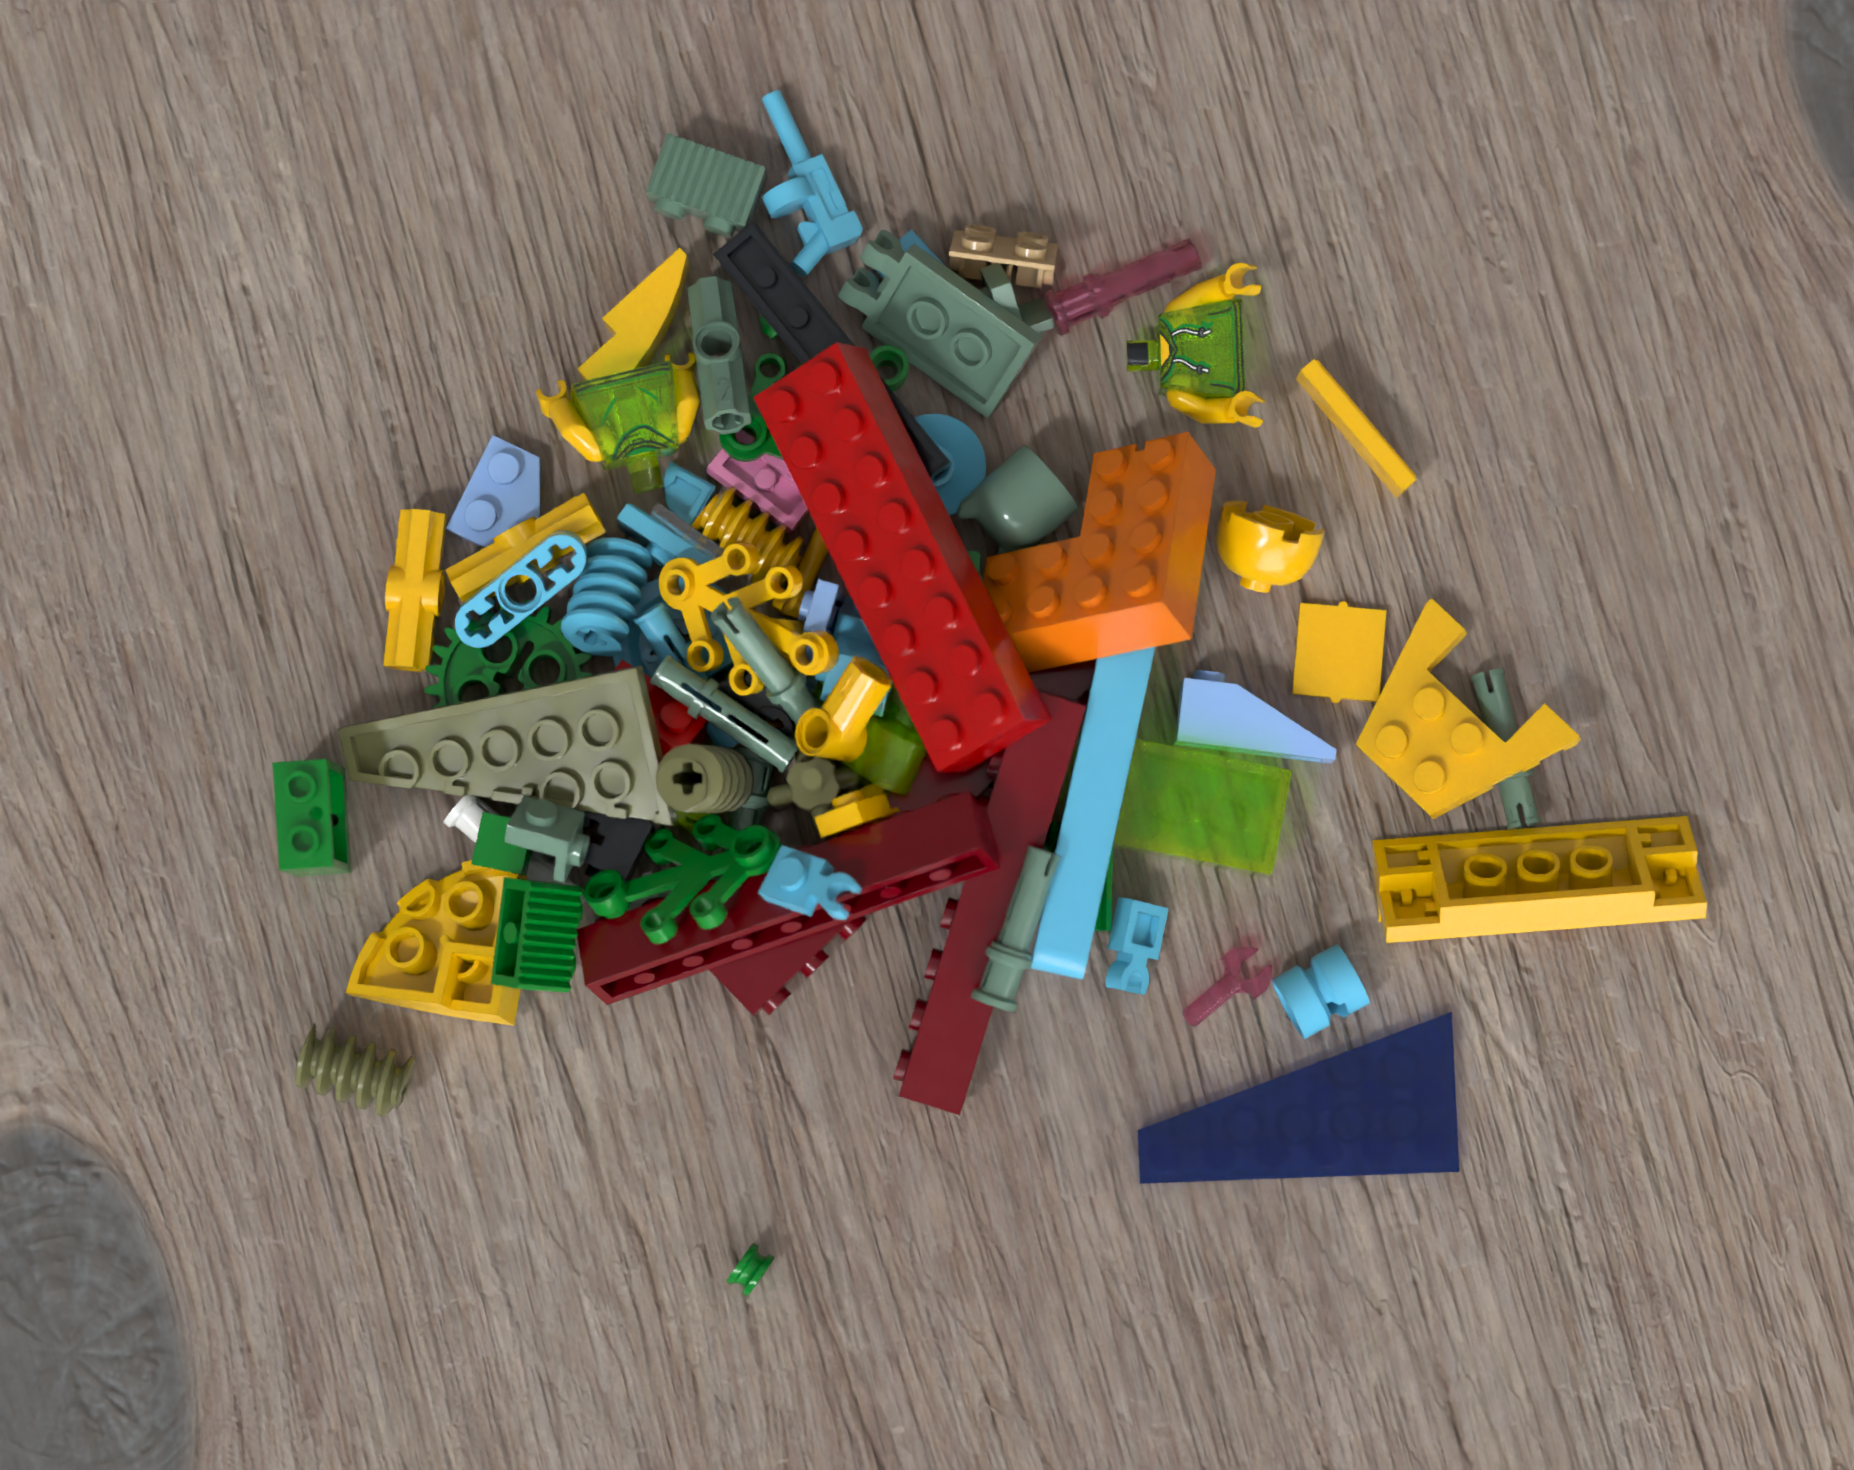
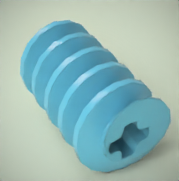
M616 537L600 538L588 545L584 569L579 575L580 578L575 581L573 596L569 599L567 605V614L561 622V631L573 646L585 653L596 656H615L623 651L620 643L617 641H622L629 635V626L626 623H629L635 617V609L632 605L640 602L641 591L638 587L646 584L647 573L645 570L650 568L653 563V557L649 550L630 540Z

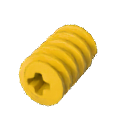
M734 486L715 495L701 511L687 532V535L690 536L703 528L700 544L705 549L720 541L716 555L717 558L722 556L726 547L731 544L748 542L754 545L759 553L760 560L757 569L752 573L751 584L765 579L769 570L774 567L791 565L797 568L802 561V556L799 553L804 539L799 536L787 545L784 544L782 541L787 528L784 524L768 532L766 525L770 514L767 511L752 520L749 517L753 504L750 498L736 507L732 504L736 492ZM739 550L736 559L738 565L743 568L745 556ZM784 573L779 578L781 588L788 581Z

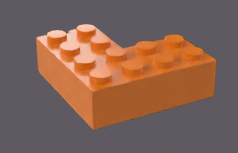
M1189 432L1145 441L1144 450H1140L1137 444L1094 453L1079 537L987 557L983 584L1028 673L1192 639L1216 469Z

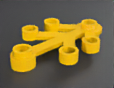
M748 542L731 544L726 547L722 556L703 564H699L689 557H680L670 560L662 568L659 576V590L663 600L670 607L682 612L692 641L687 650V661L695 671L706 672L715 670L723 662V649L712 638L703 608L713 612L719 604L724 602L728 609L731 610L732 607L728 603V599L731 597H738L742 601L745 609L775 647L789 654L793 665L805 675L822 674L829 672L836 665L839 649L837 642L829 633L818 630L799 634L753 609V607L772 599L790 598L800 592L803 580L801 573L794 566L774 567L769 570L765 579L729 594L712 587L711 584L729 575L751 574L757 569L760 560L759 553L756 547ZM739 550L745 556L743 568L738 565L736 559ZM782 573L788 578V588L786 591L779 584V578ZM680 576L683 578L685 582V589L683 593L679 587ZM723 633L734 664L729 674L731 688L735 693L742 696L760 692L765 685ZM807 645L811 647L814 654L811 663L806 655ZM703 647L708 650L710 656L707 664L701 658ZM745 670L749 671L752 676L750 687L745 684L743 679Z

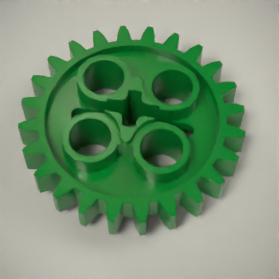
M524 599L522 603L529 602V600ZM500 605L499 611L502 609L503 612H504L505 618H506V619L510 618L513 614H511L510 612L506 611V610ZM545 606L536 617L532 616L531 613L503 635V637L511 640L513 649L510 657L502 663L489 662L486 657V647L476 648L469 646L458 637L456 630L446 627L444 631L452 641L449 648L434 645L432 648L437 655L443 658L442 664L426 666V671L438 677L439 683L424 688V692L433 697H440L441 702L431 708L463 702L464 692L473 684L486 685L489 690V696L503 694L505 690L499 685V681L503 676L506 678L514 676L522 651L528 642L534 643V650L518 674V680L524 685L523 689L541 686L535 683L533 670L537 663L543 659L556 660L560 665V675L554 683L595 675L582 672L581 669L594 659L592 654L575 653L577 648L564 637L561 631L562 619L558 620L554 625H550L552 610ZM489 609L480 615V620L475 622L471 618L467 626L472 632L480 628L487 634L491 632L488 624L494 615Z

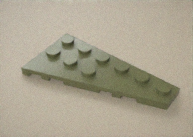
M642 665L346 725L337 729L350 781L407 789L416 787L444 791V794L457 796L473 795L488 797L494 801L519 804L523 796L535 799L549 800L556 805L574 810L603 813L608 817L623 819L628 817L653 820L654 823L673 825L678 822L676 811L663 801L657 790L655 777L663 755Z

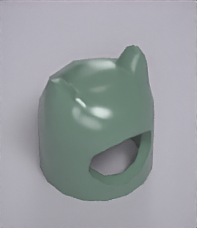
M1023 445L985 477L961 501L956 514L962 520L975 518L986 534L997 544L996 555L1038 545L1079 508L1073 497L1054 473L1031 449Z

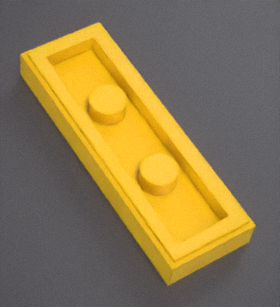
M1313 359L1302 368L1296 377V381L1397 499L1417 480L1414 472L1319 360Z

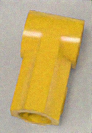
M854 656L822 707L811 708L805 711L799 718L795 737L800 751L808 756L844 762L856 760L863 753L866 746V724L891 687L892 679L889 674L868 659Z

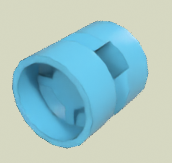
M1338 944L1311 957L1309 968L1304 969L1297 965L1271 979L1283 1008L1303 1039L1330 1026L1331 1015L1337 1014L1344 1018L1370 1004L1360 978Z

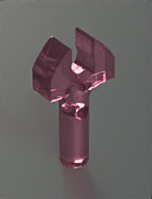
M1233 948L1220 958L1225 965L1223 977L1182 1011L1183 1017L1188 1024L1194 1027L1198 1026L1236 993L1249 994L1255 1000L1267 990L1271 979L1272 964L1267 965L1253 979L1244 978L1240 981L1236 979L1240 973L1241 963L1259 950L1258 948Z

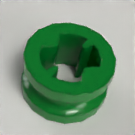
M754 1242L726 1280L730 1285L734 1283L740 1284L743 1288L742 1293L747 1297L775 1258L771 1254L768 1256L760 1255L758 1252L759 1246Z

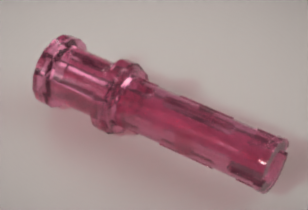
M1186 238L1169 248L1155 252L1102 276L1098 273L1093 274L1090 272L1083 276V282L1057 293H1054L1052 290L1043 293V301L1053 315L1054 328L1060 336H1064L1069 333L1071 326L1095 316L1101 319L1108 317L1110 312L1114 310L1113 306L1162 286L1178 277L1202 269L1201 259L1195 245L1192 244V240Z

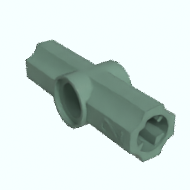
M718 276L699 278L694 285L687 287L693 331V349L698 369L706 430H714L721 435L740 432L742 427L751 423L733 285L731 281L720 279ZM717 353H726L723 356L712 357V355Z

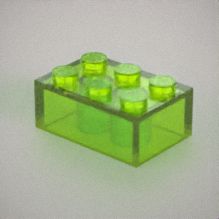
M1135 739L1113 847L1268 878L1273 872L1293 770Z

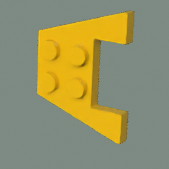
M1431 598L1425 604L1356 742V746L1432 819H1435L1493 789V785L1520 771L1524 773L1541 764V760L1562 749L1566 751L1576 746L1581 741V738L1544 703L1507 742L1502 741L1430 673L1467 635L1466 630Z

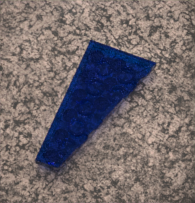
M1452 1012L1138 1129L1139 1183L1460 1172Z

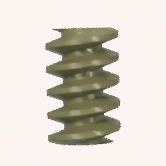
M686 744L675 747L665 754L658 765L655 777L657 790L663 801L674 810L687 813L725 814L737 811L747 803L753 792L754 785L752 767L745 756L733 748L714 745Z
M315 1023L307 1035L299 1055L295 1072V1083L297 1087L305 1089L315 1079L316 1093L322 1096L328 1094L336 1084V1100L342 1103L348 1101L356 1091V1106L362 1110L367 1109L376 1098L377 1115L386 1117L395 1105L396 1110H398L402 1104L413 1076L416 1057L411 1055L401 1068L397 1067L396 1050L390 1049L380 1061L376 1059V1043L370 1042L360 1054L356 1052V1036L350 1035L340 1047L336 1045V1029L330 1028L320 1040L316 1038Z

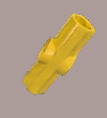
M586 493L569 499L537 519L533 516L493 538L494 543L447 568L445 571L461 601L464 603L552 532L559 530L571 531L577 534L585 544L607 533ZM555 544L551 546L554 552L552 559L542 568L539 567L537 559H533L529 564L536 567L541 573H544L559 564L558 559L575 549L570 545L565 549H561ZM515 575L506 582V588L515 583L519 586L531 580V578L525 575ZM491 592L488 597L492 598L496 596V593Z
M422 509L400 510L395 564L390 565L385 591V608L389 612L383 663L385 668L411 672H427L426 666L432 663L436 616L439 617L441 615L445 594V571L441 570L447 515L444 513Z

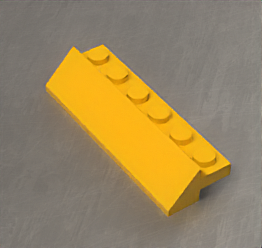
M1688 816L1372 840L1378 922H1382L1386 943L1706 918L1707 901L1696 867L1698 850Z

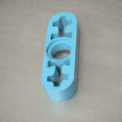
M567 530L555 531L546 536L460 606L455 618V630L458 637L465 644L476 648L487 647L496 642L581 574L587 559V549L583 540L577 534ZM557 544L561 549H565L569 545L575 549L571 558L574 566L568 569L565 564H558L549 571L547 577L553 580L554 583L547 586L542 573L536 567L529 564V562L537 559L539 567L542 568L553 557L554 552L551 546ZM515 575L528 576L536 585V595L529 602L517 603L507 595L506 582ZM491 592H495L500 605L513 615L506 619L501 609L491 618L488 624L491 632L486 634L480 628L474 632L470 631L467 627L471 620L468 612L474 610L479 615L484 614L493 607L495 601L488 597Z

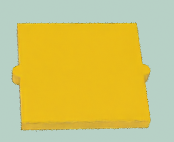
M1345 601L1340 602L1337 606L1299 603L1292 695L1330 698V702L1333 704H1337L1341 699L1377 702L1380 696L1386 610L1348 607V603Z

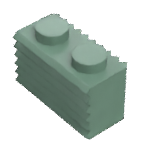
M667 133L646 189L648 201L655 203L653 210L657 213L680 221L683 220L685 214L705 220L703 228L720 236L732 238L734 231L740 232L752 222L767 180L766 167Z

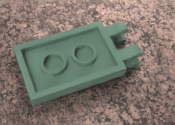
M882 229L874 241L870 240L860 256V259L867 266L885 275L881 284L879 285L878 279L874 274L860 267L852 279L848 278L838 294L839 298L849 306L857 308L867 315L861 328L883 344L902 350L908 362L988 419L1003 400L1041 340L1042 335L917 245L913 244L904 252L900 241L892 233Z

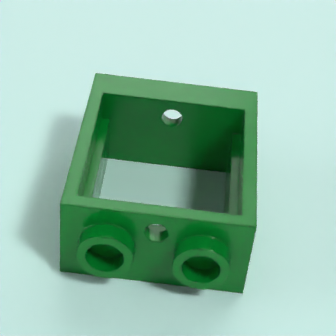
M328 759L272 762L279 871L298 877L352 873L345 768ZM332 814L337 815L339 819L338 824L332 827L331 821Z

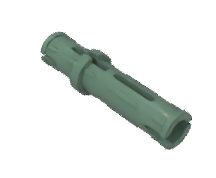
M738 597L728 599V603L732 607L731 610L728 609L724 602L714 609L711 614V620L721 629L767 687L766 696L772 704L781 705L796 725L805 711L811 708L822 707L805 685L806 676L798 671L796 667L792 668L745 609Z
M667 655L650 680L651 684L657 685L688 707L687 714L695 719L699 716L703 717L734 738L738 743L776 766L782 773L799 751L796 742L761 719L757 714L718 689L720 684L714 679L710 678L708 682L675 661L670 655ZM684 684L689 685L720 706L722 711H716L684 689ZM733 715L767 738L768 743H763L730 720V716Z
M1504 668L1489 670L1494 689L1492 693L1489 692L1484 672L1470 676L1471 682L1474 684L1483 723L1502 741L1507 742L1517 732L1504 677ZM1532 768L1524 773L1520 771L1495 784L1499 785L1508 830L1523 828L1518 811L1519 805H1522L1527 826L1541 823L1529 777L1533 776Z

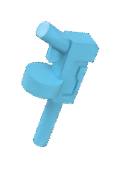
M776 90L768 93L761 100L792 163V167L787 174L790 180L766 192L762 200L770 217L773 219L790 215L802 208L804 209L809 222H801L797 230L805 246L792 260L790 265L797 274L806 277L824 255L855 244L862 233L863 227L855 211H848L823 154L811 157L781 91Z

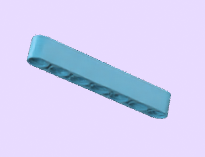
M1155 647L1096 659L1054 852L1060 855L1061 858L1053 875L1041 913L1032 954L1033 962L1030 969L1083 980Z

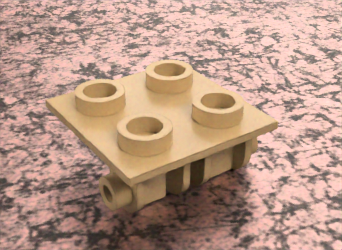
M970 224L965 226V231H954L949 250V269L959 272L958 275L961 278L982 280L980 268L986 267L987 261L992 262V264L1002 263L1007 264L1006 275L1011 281L1012 267L1016 265L1018 268L1015 285L1041 289L1042 284L1052 285L1058 244L1048 243V237L1039 233L1018 232L1017 238L997 236L995 228Z

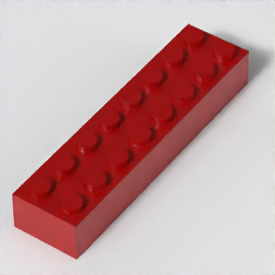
M836 342L753 397L937 772H966L1051 721L866 348Z

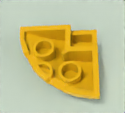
M472 860L461 863L462 870L454 872L438 881L433 879L424 880L397 902L399 911L388 922L383 931L372 932L369 935L353 967L345 993L359 998L419 1011L514 1026L521 989L491 984L504 877L527 880V876L471 864Z

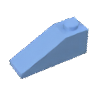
M1195 670L1193 679L1184 678L1182 680L1174 745L1331 764L1335 761L1337 749L1238 684L1225 683L1226 674Z

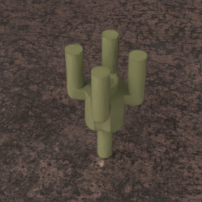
M799 749L795 755L796 763L789 770L786 779L787 783L772 787L768 791L767 799L776 811H784L789 805L795 804L799 809L811 813L814 827L820 835L814 817L832 811L831 807L833 805L831 800L839 797L841 790L855 791L859 789L862 785V776L860 770L855 766L849 765L835 769L826 759L805 755Z

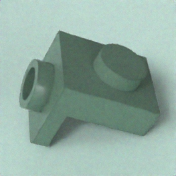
M1000 263L980 268L985 288L979 289V291L1041 335L1043 331L1055 327L1053 315L1042 298L1017 305L1011 282Z
M523 796L507 824L505 843L556 856L553 880L564 883L573 865L581 867L587 854L589 836L582 834L585 812L556 805L549 800Z

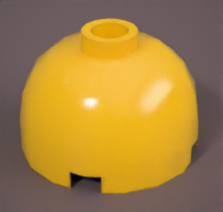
M1225 502L1222 505L1217 523L1215 541L1218 555L1228 570L1241 576L1239 584L1242 587L1256 592L1269 593L1272 585H1289L1300 580L1314 565L1325 534L1323 528L1315 530L1316 523L1314 521L1272 506L1263 505L1262 511L1251 513L1245 512L1248 502Z

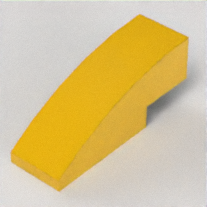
M680 247L602 318L605 327L613 337L577 369L585 382L645 368L653 358L670 328L683 294L690 267L687 255ZM643 370L637 371V372L628 373V374H624V375H620V376H616V377H612V378H608V379H604V380L594 381V382H590V383H587V384H588V385H594V384H598V383H603V382H607V381H611V380H615V379H619V378H623V377H627V376L639 374V373H642ZM639 376L631 377V378H627V379H623V380H619V381H615V382H611V383H607V384H612V383H616V382H620V381H624V380H628V379H633V378H637V377H639ZM635 381L622 383L593 391L599 392L617 387H622L633 384ZM602 384V385L594 386V387H591V389H592V388H595V387L607 385V384ZM621 388V389H617V390H613V391H609V392H605V393H600V394H597V395H602V394H606V393H610V392H614V391H618V390H622V389H626V388ZM626 391L601 396L600 398L606 405H609L616 396H618V400Z

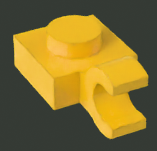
M883 779L864 786L861 790L832 799L831 802L834 810L814 817L821 838L866 823L876 824L882 822L891 814L900 811L899 807L891 809L886 794H883V790L891 787L890 781Z

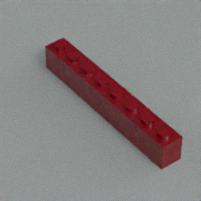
M1037 687L1035 688L1051 721L991 757L986 775L996 777L990 798L980 795L978 800L988 813L1000 869L965 880L959 900L952 897L948 898L940 928L949 930L944 950L933 947L924 976L925 979L934 981L928 1001L920 998L917 999L908 1028L918 1031L913 1051L902 1048L893 1076L894 1080L903 1082L899 1097L957 1115L961 1114L993 1010V1006L979 1002L970 996L973 988H979L989 959L985 954L987 946L991 945L992 941H997L1002 929L1012 894L1024 864L1028 845L1035 846L1037 849L1043 848L1087 705L1086 702Z
M970 791L949 793L941 796L935 803L916 810L898 811L888 816L882 822L865 828L844 830L836 838L814 846L804 845L794 848L800 852L827 860L834 868L832 874H848L862 888L859 894L852 893L851 891H842L835 899V902L841 904L849 912L847 919L833 918L819 903H817L810 917L767 902L758 892L768 872L749 876L725 901L724 905L727 909V916L724 921L715 928L702 929L691 915L690 905L697 896L707 893L719 879L709 880L674 918L678 924L677 932L669 941L662 944L652 943L642 930L640 923L643 916L649 910L656 908L666 897L649 899L641 907L627 911L618 918L608 919L601 916L593 924L576 929L585 986L606 1005L1000 869L988 813Z

